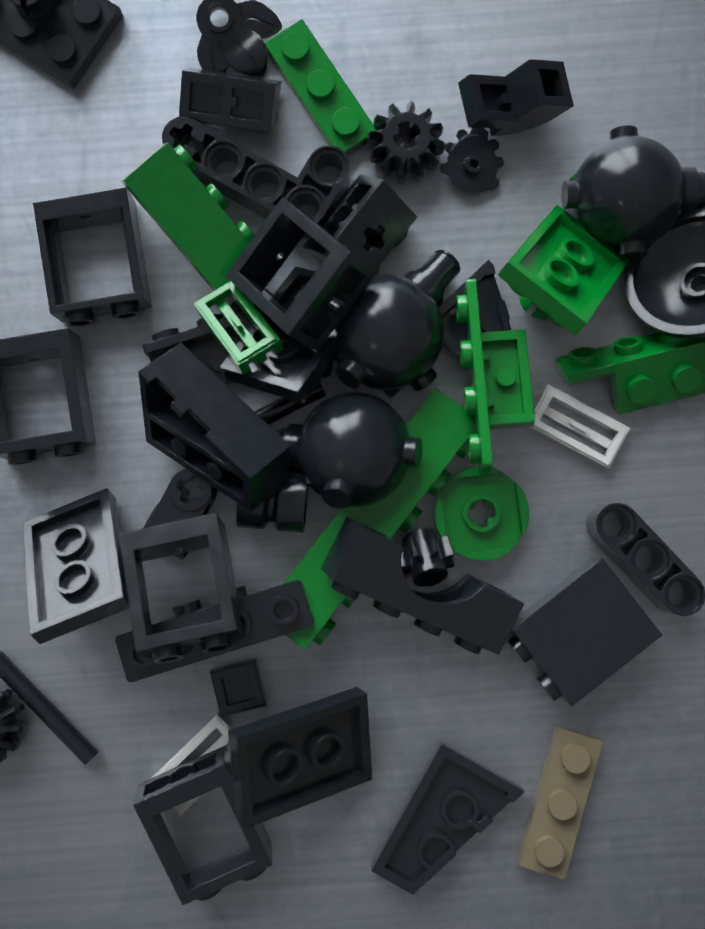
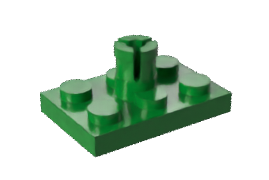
M556 205L509 259L498 276L508 283L512 291L519 295L520 304L526 312L532 304L537 306L531 315L532 317L540 320L549 318L554 324L565 328L576 336L587 324L629 260L620 259L619 252L594 238L578 220L559 205Z

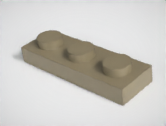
M559 725L554 726L516 860L520 867L565 880L604 743L602 739Z

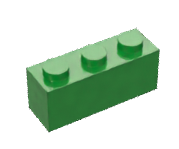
M167 142L124 177L121 182L211 289L215 291L230 282L225 275L252 240L254 233L243 221L235 225L224 211L229 206L224 196L211 183L205 188L193 172L198 169V166L181 145L173 149Z

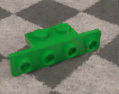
M466 279L464 294L456 295V316L458 324H466L467 340L460 341V363L462 370L470 369L471 387H464V409L466 416H474L475 434H468V456L470 463H478L479 476H489L493 467L490 429L533 427L535 423L526 329L481 332L476 279Z
M661 333L643 337L625 336L616 339L614 344L599 348H576L570 351L568 355L556 358V366L568 383H576L610 374L613 407L620 415L704 394L705 337L684 339L670 337Z

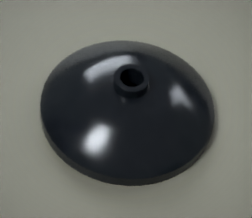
M697 208L695 211L680 214L674 226L663 237L647 245L648 255L640 259L629 260L625 269V292L634 313L652 330L675 338L693 339L705 337V290L694 291L697 286L705 284V208Z

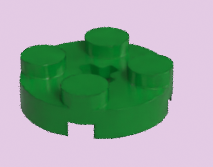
M478 466L471 467L455 474L440 489L434 504V523L440 537H449L453 552L468 559L492 560L507 554L518 543L521 535L524 534L529 521L528 501L521 487L516 482L514 483L509 476L503 474V472L492 468L489 476H479ZM476 500H483L484 506L487 508L492 507L494 512L493 517L486 519V526L478 527L477 521L474 519L469 520L468 510L475 508Z

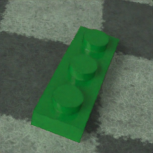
M303 19L266 41L264 44L267 54L328 145L339 147L348 156L367 144L368 132L377 130Z

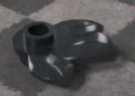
M203 0L196 14L197 26L202 34L197 47V57L202 69L225 73L230 66L244 75L263 77L266 73L267 54L262 39L269 38L282 29L278 16L265 4L256 0L236 3L234 0ZM216 10H222L228 16V22L223 27L213 25L210 20L212 13Z

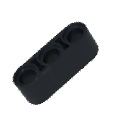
M609 503L598 505L591 510L587 517L586 527L592 540L658 609L680 616L693 615L701 609L705 601V588L701 581L632 508L622 503ZM610 511L616 513L621 519V529L614 537L608 536L602 526L604 516ZM646 546L653 553V563L648 570L643 572L636 565L635 557L638 550ZM676 581H680L685 587V598L680 604L674 606L669 600V588Z

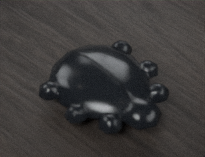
M472 128L469 134L464 129L458 130L456 137L459 141L456 144L452 142L445 144V151L449 155L447 162L442 163L440 166L441 173L448 175L454 185L467 192H481L489 187L496 189L500 186L499 179L495 177L497 168L503 167L504 164L502 157H497L494 153L495 150L499 149V142L496 139L488 140V131L485 128Z

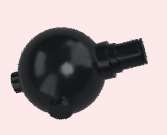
M625 125L612 129L609 132L610 140L599 145L585 158L577 171L574 181L563 182L561 201L563 209H574L578 221L589 234L600 242L619 249L620 259L634 260L646 257L648 255L647 245L663 237L674 226L680 214L705 207V173L698 172L695 167H681L678 159L667 147L651 138L638 136L637 127Z
M436 250L420 269L409 271L404 277L390 274L374 276L335 328L338 334V355L335 359L339 364L335 372L341 382L353 389H357L361 384L378 390H394L410 385L414 391H420L435 380L437 373L432 366L438 359L444 338V326L439 307L443 303L445 289L460 272V264L451 253L445 250Z
M360 392L337 394L318 404L308 414L303 424H290L287 428L275 430L291 445L290 471H301L305 481L322 497L323 501L337 509L362 507L381 501L400 485L409 466L419 467L422 461L423 446L421 438L410 437L408 428L400 414L390 404L372 394Z

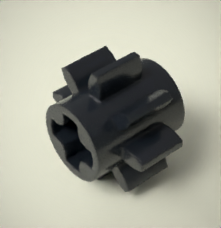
M419 528L407 533L402 538L401 563L405 579L412 576L416 586L430 587L441 583L447 578V568L455 566L452 558L455 555L448 536L437 539L433 529Z

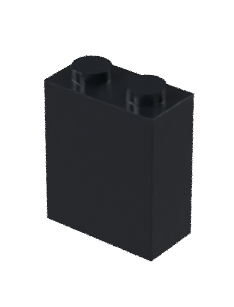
M592 557L522 612L511 630L513 637L507 642L524 663L532 659L543 674L536 679L554 702L561 697L573 707L659 639L662 633L604 559Z

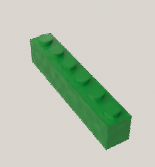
M436 387L406 424L410 437H419L422 440L423 455L420 466H409L400 485L381 501L367 506L341 509L283 583L300 580L303 584L314 623L311 627L286 634V636L304 650L312 641L320 646L337 624L330 617L341 603L349 608L355 601V599L332 589L330 586L333 580L321 570L346 516L390 538L398 529L407 533L423 512L416 506L427 491L435 496L451 476V473L445 470V467L455 454L461 459L468 454V434H475L473 432L475 430L474 416H466L465 409Z

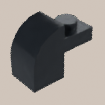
M529 59L506 76L469 74L458 82L468 128H489L491 136L509 135L535 128L574 107L564 62Z

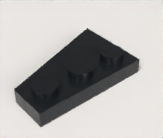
M439 741L373 860L371 871L414 895L456 856L455 852L477 832L481 833L493 822L492 818L508 803L516 801L525 792L524 789L446 743Z

